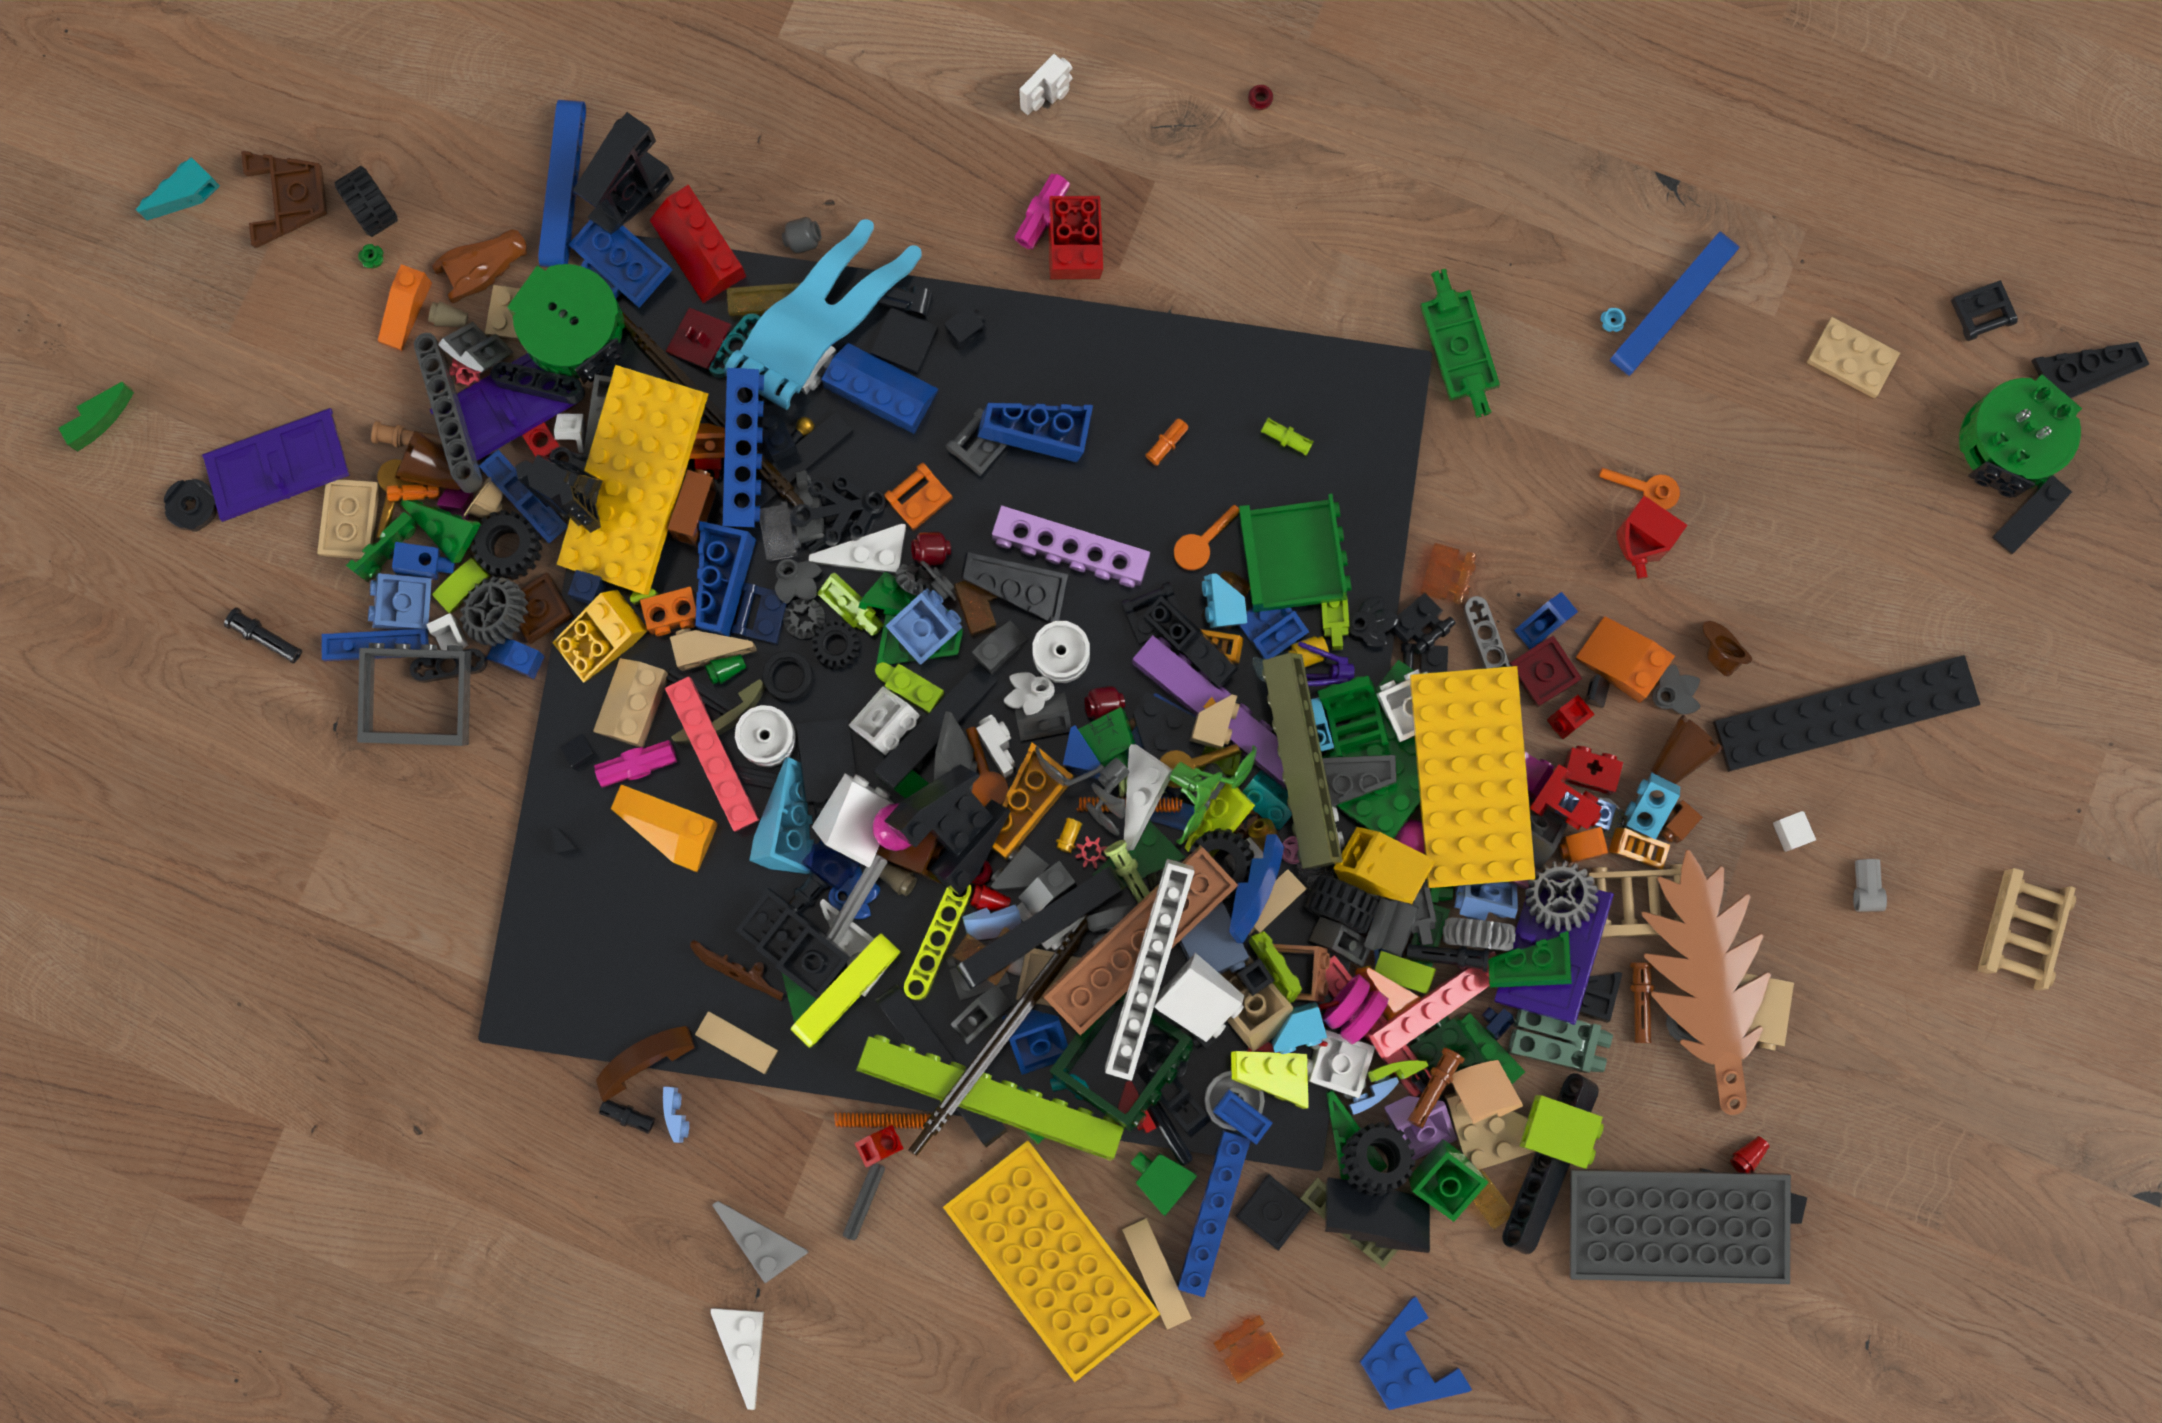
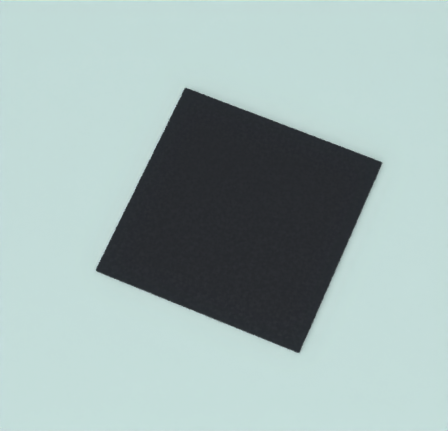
M635 235L673 270L640 308L623 293L618 296L617 302L621 311L638 328L641 327L702 392L708 393V398L726 416L727 376L717 378L710 373L709 369L707 370L666 352L689 307L730 323L732 326L728 332L729 334L744 316L757 314L761 317L772 305L792 293L805 280L818 262L731 249L742 265L746 277L703 303L662 239ZM846 266L825 298L826 303L830 305L838 303L854 286L875 270ZM907 275L895 285L907 288L919 286L932 291L933 296L927 317L921 320L938 326L937 333L918 374L889 363L938 388V392L915 434L825 389L822 380L815 390H810L807 395L801 390L799 394L795 392L790 400L788 410L776 404L790 435L796 429V423L801 417L810 418L813 421L814 430L836 411L853 429V433L807 471V474L811 476V481L821 480L826 487L836 492L832 487V482L837 476L844 475L851 483L864 491L875 489L885 494L888 490L892 491L913 474L917 470L916 467L923 462L952 495L953 498L914 531L886 500L884 510L870 517L862 537L899 524H906L901 565L912 563L916 567L921 565L912 558L911 542L916 539L919 533L941 532L945 540L950 541L951 554L946 556L945 562L941 565H931L930 567L932 569L937 567L942 575L954 586L951 592L956 597V600L954 601L948 596L945 600L943 598L942 605L949 611H955L962 618L960 625L963 629L959 655L927 659L921 665L917 661L899 663L944 690V698L978 664L973 658L972 651L992 632L1011 621L1029 639L993 674L997 679V683L958 722L968 739L966 729L979 727V722L987 716L993 715L998 723L1003 721L1011 737L1008 740L1010 748L1007 750L1015 762V767L1013 768L1014 776L1006 780L1010 789L1031 743L1039 746L1042 751L1063 767L1070 732L1021 741L1015 708H1011L1004 703L1006 696L1015 689L1009 679L1010 675L1028 672L1032 673L1035 677L1042 676L1037 671L1033 661V641L1036 634L1050 622L961 579L966 553H974L1068 574L1059 621H1068L1078 625L1085 632L1090 643V661L1086 671L1078 679L1069 683L1052 682L1055 689L1054 694L1065 692L1071 727L1075 725L1077 729H1080L1095 721L1087 715L1084 700L1091 689L1105 686H1114L1118 693L1123 694L1125 708L1122 709L1126 712L1129 722L1133 721L1130 719H1133V714L1145 692L1152 695L1157 693L1190 712L1132 664V659L1146 643L1138 644L1121 604L1123 600L1135 599L1161 588L1162 584L1170 582L1182 613L1199 629L1240 635L1244 639L1239 664L1234 663L1239 669L1222 687L1231 695H1236L1235 703H1242L1253 712L1251 716L1258 722L1263 720L1273 728L1272 708L1267 700L1269 694L1267 683L1262 675L1264 668L1262 660L1264 659L1238 625L1210 628V622L1208 623L1205 618V608L1208 607L1207 596H1204L1202 592V582L1205 581L1204 576L1209 574H1218L1245 597L1246 612L1252 608L1240 513L1208 543L1210 557L1206 565L1201 569L1190 571L1180 567L1174 558L1175 544L1181 537L1188 534L1202 536L1233 505H1236L1238 508L1239 506L1250 505V510L1328 500V494H1333V501L1339 502L1340 517L1336 518L1337 527L1342 526L1344 542H1340L1341 551H1346L1348 566H1344L1345 576L1350 575L1351 591H1347L1349 617L1359 612L1361 604L1365 600L1375 596L1384 597L1383 609L1390 610L1397 615L1432 353L1427 350ZM878 301L865 319L850 333L836 341L832 347L838 353L849 343L870 354L890 307L881 306ZM969 305L973 311L977 309L985 318V333L960 350L946 332L944 323ZM748 323V324H747V326H748V328H749L748 332H749L751 329L754 328V326L756 325V323H755V324H751V323ZM623 328L620 345L625 353L621 355L622 359L615 365L672 382L630 338V334ZM741 331L740 334H742V335L745 337V339L747 340V339H748L747 333L744 335L743 332ZM733 340L729 344V349L733 352L736 350L740 351L743 347L741 340ZM725 350L723 351L725 358L721 362L717 360L714 362L715 370L718 367L721 369L725 367L723 361L727 356L730 357ZM740 361L736 368H741L744 363ZM608 365L604 368L602 376L612 377L615 365ZM781 384L776 391L777 396L780 395L784 385ZM739 390L737 393L738 399L746 403L741 390ZM988 403L1046 404V406H1060L1061 404H1070L1072 406L1093 405L1084 453L1078 462L1007 445L986 471L979 476L957 456L951 454L945 445L957 437L974 417L973 413L978 408L984 410ZM702 414V418H701L700 424H702V423L712 424V423ZM741 414L737 418V425L741 429H748L752 425V418L748 414ZM1268 417L1287 428H1294V432L1313 440L1314 442L1308 454L1305 456L1288 445L1284 447L1280 445V441L1265 433H1261ZM1176 419H1182L1189 426L1188 430L1175 444L1176 448L1174 450L1171 449L1158 466L1154 465L1146 458L1145 454L1156 444L1160 434L1163 435ZM979 427L962 445L965 451H968L979 438ZM762 437V443H757V449L773 464L774 460ZM689 459L682 485L687 470L695 472V459ZM724 464L718 479H715L713 470H706V472L711 474L710 477H713L718 489L706 523L723 526V516L719 513L718 509L723 506ZM740 466L736 469L735 476L739 481H747L750 478L751 473L747 467ZM925 478L921 479L903 494L898 501L904 504L929 482ZM797 480L791 484L794 488L798 487ZM837 481L840 487H845L842 481ZM846 491L838 493L849 501L858 500ZM778 495L760 510V522L755 521L754 527L738 528V530L748 531L756 539L744 583L775 590V585L778 581L775 570L780 561L784 559H792L797 563L809 561V555L812 554L809 551V547L815 544L816 541L806 546L804 542L801 543L798 540L796 525L792 523L790 518L794 506L787 498L783 499ZM821 497L822 507L833 505V503ZM869 500L872 506H876L873 500ZM1001 505L1149 551L1150 558L1141 586L1127 587L1120 584V580L1112 577L1109 580L1101 579L1094 575L1095 572L1086 569L1085 572H1079L1071 569L1070 564L1064 562L1053 564L1046 561L1044 556L1036 554L1035 557L1021 553L1019 548L1011 546L1010 549H1006L996 545V541L992 540V532ZM862 510L852 512L848 521L852 519L856 523ZM838 515L825 517L824 524L826 523L828 525L829 523L834 521L838 517ZM1018 528L1014 531V535L1017 538H1024L1028 534V531L1024 528ZM852 529L855 535H860L858 529ZM668 530L651 588L658 595L691 586L695 591L697 599L699 582L697 579V569H699L698 547L673 540ZM847 531L841 534V538L836 545L830 546L825 544L814 553L852 541V539L849 538ZM1046 535L1038 540L1042 546H1048L1053 541L1050 536ZM1068 543L1063 547V550L1068 554L1075 553L1078 549L1073 543ZM1092 551L1088 554V558L1096 562L1102 558V554L1098 551ZM1116 559L1112 563L1116 569H1124L1127 566L1126 561L1123 559ZM817 564L822 572L813 580L818 592L828 577L836 573L863 598L883 573ZM566 568L562 596L573 617L555 628L553 641L588 606V604L574 601L568 595L575 574L574 570ZM788 571L785 573V575L791 574L793 572ZM606 582L604 592L618 590L646 626L641 604L634 605L630 600L633 591ZM743 591L741 592L732 627L737 622L744 595ZM818 593L815 598H812L822 606L826 624L830 623L829 620H834L835 622L841 620L845 624L848 623ZM754 595L746 625L747 629L753 630L761 600L760 596ZM795 595L792 600H797V599H800V598H798V597ZM1156 601L1135 609L1136 617L1146 613ZM689 604L680 606L678 614H688L691 606ZM1321 604L1291 607V610L1297 613L1309 633L1294 643L1314 636L1317 638L1323 636L1329 653L1339 657H1348V663L1354 665V678L1369 676L1375 688H1377L1390 671L1395 635L1391 630L1385 633L1387 645L1383 647H1371L1367 645L1363 638L1353 636L1348 630L1349 634L1342 636L1343 650L1332 651L1331 637H1325L1323 631ZM872 607L876 612L875 616L884 624L885 616L888 614H884V609ZM808 610L804 614L795 613L800 619V625L804 621L813 623L808 617ZM656 612L653 616V621H662L665 617V612ZM1359 620L1355 626L1361 628L1365 625V622ZM783 621L777 645L731 634L730 631L729 637L753 641L757 651L741 655L746 669L741 670L722 684L716 683L713 685L711 683L705 665L683 672L738 706L743 702L738 694L740 691L759 679L763 682V668L771 656L786 650L797 652L805 657L813 671V684L807 695L798 701L784 702L771 696L768 690L765 689L755 707L760 705L773 706L781 710L794 725V728L798 723L848 718L850 724L882 686L885 687L886 683L881 681L875 673L883 628L873 636L865 629L853 628L860 639L861 648L859 649L858 658L854 659L855 662L852 665H846L847 668L844 669L840 667L838 668L839 670H834L832 667L827 668L824 664H821L812 649L813 637L808 639L794 637L787 631ZM696 626L693 627V628H690L691 631H694V630L701 631V630H700L698 627H696ZM681 627L671 629V633L663 636H656L647 631L631 648L584 683L552 643L480 1025L479 1041L482 1043L611 1062L624 1050L649 1036L665 1030L687 1026L695 1048L674 1061H671L666 1056L648 1068L934 1112L941 1103V1100L856 1071L869 1036L872 1038L875 1035L890 1039L889 1044L898 1047L900 1044L908 1045L878 1006L875 999L895 984L905 994V981L947 887L913 873V876L917 878L916 885L909 895L904 896L903 894L898 895L878 877L875 883L880 887V892L873 901L867 904L871 916L864 919H853L852 922L874 939L882 933L901 952L866 997L861 995L817 1043L809 1048L790 1030L795 1023L782 972L775 968L776 965L758 952L755 949L756 946L735 930L768 888L789 902L794 896V889L796 887L800 888L810 875L768 869L750 861L753 839L760 821L737 832L733 831L708 777L702 774V765L692 744L678 745L671 737L684 729L666 690H664L644 748L670 740L677 756V762L652 770L645 777L635 780L626 779L603 788L600 786L595 774L594 765L620 757L625 751L639 748L593 732L620 658L642 662L663 669L666 672L673 666L678 668L670 637L675 636L677 631L682 630ZM839 635L832 636L828 639L826 648L832 654H840L846 648V640ZM1164 635L1160 636L1172 646L1170 650L1174 652L1177 656L1181 653L1185 657H1187L1182 651L1178 650ZM1219 640L1218 647L1220 649L1222 648L1223 640ZM1233 642L1229 643L1227 653L1229 655H1231ZM1290 645L1276 656L1289 653L1292 650V646ZM1062 648L1061 651L1056 650L1059 655H1064L1066 649ZM1325 657L1324 661L1305 667L1306 674H1329L1331 664H1336L1337 662ZM782 662L773 672V683L781 691H794L803 681V671L794 662ZM1192 662L1190 666L1199 672L1200 669ZM891 664V666L894 667V668H896L897 665H898V664ZM1307 679V681H1313V680H1319V679ZM668 681L666 687L672 685L673 683ZM1213 681L1210 682L1219 689V687ZM1329 685L1308 686L1311 699L1318 698V690L1325 689ZM704 704L711 722L723 716ZM1323 706V710H1324L1325 717H1326V720H1327V724H1328V727H1329L1330 735H1331V738H1332V733H1331V728H1330V723H1329V719H1328L1327 710H1326L1325 707ZM1353 718L1336 723V727L1349 724ZM736 725L718 736L732 765L779 774L783 764L772 768L759 767L743 755L738 749L735 740ZM850 728L856 775L869 782L868 786L873 789L879 786L891 794L889 798L894 804L901 803L904 798L881 782L873 773L876 767L890 753L884 755ZM583 733L597 756L574 770L569 765L560 747ZM764 733L762 735L763 740L768 739L770 734L766 735ZM980 739L989 771L1002 775ZM796 742V748L790 758L800 762L798 743ZM1224 744V745H1223V747L1231 746V744H1228V745H1227V744ZM937 745L923 761L925 765L922 770L913 769L914 772L929 784L934 781ZM1328 750L1321 752V753H1322V757L1324 756V754H1325ZM1242 753L1240 757L1239 766L1241 762L1246 758ZM1253 764L1249 775L1237 788L1243 792L1261 769ZM1072 774V775H1073V779L1076 778V777H1078V776H1081V775H1077V774ZM1091 777L1068 786L1018 847L1021 849L1024 845L1049 864V868L1060 861L1076 882L1077 887L1093 877L1092 875L1105 862L1099 860L1097 862V869L1093 867V864L1089 863L1087 867L1083 868V858L1076 859L1075 857L1082 850L1076 847L1072 849L1071 853H1066L1056 848L1057 843L1055 841L1061 836L1066 818L1082 823L1074 844L1075 846L1077 844L1084 845L1086 843V836L1093 842L1099 837L1100 847H1108L1119 840H1124L1125 815L1120 819L1110 810L1108 812L1106 810L1102 811L1119 828L1120 834L1116 836L1099 824L1089 811L1086 812L1084 810L1082 812L1080 810L1078 812L1076 810L1077 808L1079 809L1080 796L1082 797V808L1084 797H1086V804L1088 803V797H1090L1091 804L1092 797H1094V804L1096 806V797L1098 796L1091 787L1093 783L1103 790L1105 789L1098 779ZM742 783L761 820L773 789ZM1118 784L1113 788L1110 795L1121 799ZM621 785L690 810L718 823L698 872L673 863L611 809ZM1169 793L1162 794V797L1165 798L1169 797L1171 799L1173 797L1174 800L1176 798ZM1185 793L1179 795L1178 801L1182 800L1183 803L1195 806L1194 803L1190 802L1189 797ZM809 802L808 815H812V822L814 824L816 821L814 804ZM1337 808L1339 821L1335 822L1337 832H1342L1346 847L1357 827H1365ZM1248 814L1242 821L1244 828H1246L1247 820L1255 817V815ZM1292 816L1280 830H1277L1282 843L1288 837L1294 836ZM1152 822L1187 857L1189 852L1185 849V845L1188 839L1181 845L1176 843V840L1182 838L1184 831ZM810 824V840H814V854L810 872H815L829 887L823 889L815 897L812 906H806L800 913L827 934L830 926L822 912L820 902L824 899L829 903L828 894L834 886L838 885L839 877L845 870L852 867H860L863 874L867 866L825 845L812 828L813 824ZM555 826L561 829L580 852L562 856L555 853L551 827ZM1092 846L1090 850H1084L1087 852L1088 859H1091L1092 856H1098L1096 847ZM991 849L985 860L992 867V876L1000 867L1004 870L1010 863L1009 860L1006 861L993 849ZM1219 849L1213 859L1231 876L1234 870L1224 860L1230 853ZM1101 852V855L1104 856L1107 861L1110 858V856H1106L1104 852ZM1283 859L1281 860L1276 880L1288 869L1306 887V890L1263 930L1273 940V944L1317 946L1309 940L1320 917L1311 913L1305 907V904L1317 876H1330L1339 879L1333 869L1335 864L1315 869H1302L1301 863L1288 864ZM1163 870L1142 879L1149 892L1160 884ZM989 880L984 885L991 888L993 881ZM971 883L970 885H971L972 891H973L975 885H973V884ZM1126 887L1119 894L1088 914L1093 915L1112 907L1138 903L1129 887ZM967 888L963 891L961 895H958L954 891L953 895L956 897H963L967 893ZM1026 889L997 892L1011 898L1010 907L1012 905L1018 906L1022 903L1019 896ZM838 893V899L840 901H845L846 895L844 893ZM1233 894L1231 898L1222 900L1230 918H1232L1236 894ZM969 901L963 916L979 910H975V907L971 906ZM946 908L942 912V919L947 922L953 921L956 918V910ZM962 918L946 955L950 953L955 955L987 944L988 940L991 939L968 940ZM1088 930L1081 939L1082 944L1072 956L1082 958L1093 947L1092 940L1099 935L1106 934L1107 931L1092 932ZM942 932L934 933L931 938L934 946H941L946 940L945 934ZM1252 933L1247 936L1243 945L1247 954L1254 961L1257 959V954L1249 944L1250 938L1254 935ZM695 940L705 949L722 957L725 954L728 955L727 962H735L742 965L748 973L755 963H763L764 972L762 978L770 987L784 993L783 999L780 1001L760 990L750 988L705 965L691 949V942ZM1179 942L1171 949L1167 962L1168 969H1165L1159 992L1188 961ZM1042 944L1035 948L1046 951ZM1052 948L1048 950L1050 952H1055ZM1327 952L1330 955V957L1332 955H1335L1333 953ZM1280 953L1284 957L1291 973L1298 978L1302 988L1300 993L1312 994L1314 955ZM1335 955L1349 972L1350 961ZM927 956L921 960L922 970L929 971L934 967L935 961L932 957ZM945 957L926 998L916 1001L907 995L906 997L955 1062L968 1067L1002 1023V1017L1008 1015L1017 1003L1016 996L1021 976L1013 975L1006 970L1010 984L1000 987V990L1013 1005L968 1045L951 1026V1023L982 994L960 1001ZM847 963L843 966V968L840 970V972H839V973L836 975V977L832 980V982L829 984V986H830V985L843 973V971L848 967V964H847ZM921 981L911 983L909 988L911 994L916 996L923 992L924 985ZM1328 993L1327 996H1325L1324 1002L1316 1003L1317 1005H1320L1323 1003L1332 1002L1333 998ZM1294 1001L1290 1004L1294 1008L1311 1003V1001ZM1123 1003L1118 1005L1069 1072V1074H1075L1084 1080L1091 1091L1116 1108L1118 1107L1124 1085L1130 1080L1105 1073V1065ZM1035 1004L1032 1010L1058 1016L1068 1045L1070 1044L1077 1032L1053 1007ZM1155 1007L1153 1008L1155 1014L1179 1029L1168 1016L1158 1011ZM1326 1009L1320 1011L1321 1017L1323 1016ZM708 1011L779 1050L766 1074L695 1035ZM1227 1021L1226 1023L1230 1028L1209 1048L1205 1050L1202 1046L1199 1049L1194 1045L1192 1046L1193 1051L1189 1055L1187 1071L1181 1078L1176 1077L1204 1111L1206 1087L1219 1074L1231 1071V1052L1247 1051L1249 1048ZM1149 1022L1145 1037L1150 1034H1163L1164 1032ZM1342 1026L1335 1029L1325 1028V1030L1341 1035ZM1182 1027L1179 1029L1186 1035H1191L1186 1028ZM1174 1038L1168 1040L1171 1045L1178 1044V1041ZM1009 1040L984 1072L991 1075V1080L1001 1083L1002 1080L1017 1084L1016 1089L1021 1086L1026 1092L1027 1089L1038 1091L1043 1094V1099L1052 1101L1053 1098L1063 1100L1068 1103L1067 1107L1078 1110V1107L1088 1109L1094 1112V1117L1103 1119V1116H1107L1084 1099L1079 1100L1075 1098V1094L1068 1089L1053 1092L1050 1079L1053 1077L1050 1069L1054 1064L1022 1075ZM1304 1044L1297 1046L1296 1050L1291 1053L1307 1054V1059L1311 1060L1314 1049ZM1141 1050L1135 1070L1148 1060L1149 1053ZM1135 1071L1132 1082L1140 1096L1147 1085ZM1308 1082L1307 1109L1299 1108L1291 1102L1282 1101L1275 1098L1274 1095L1263 1091L1265 1103L1262 1115L1272 1121L1273 1124L1257 1145L1250 1141L1245 1160L1320 1171L1323 1167L1330 1116L1326 1093L1331 1089ZM1159 1100L1189 1152L1216 1155L1220 1138L1225 1128H1221L1213 1121H1210L1191 1138ZM957 1109L952 1114L956 1116H961ZM1157 1126L1156 1129L1146 1134L1143 1129L1138 1131L1136 1127L1131 1132L1124 1128L1120 1141L1170 1148Z

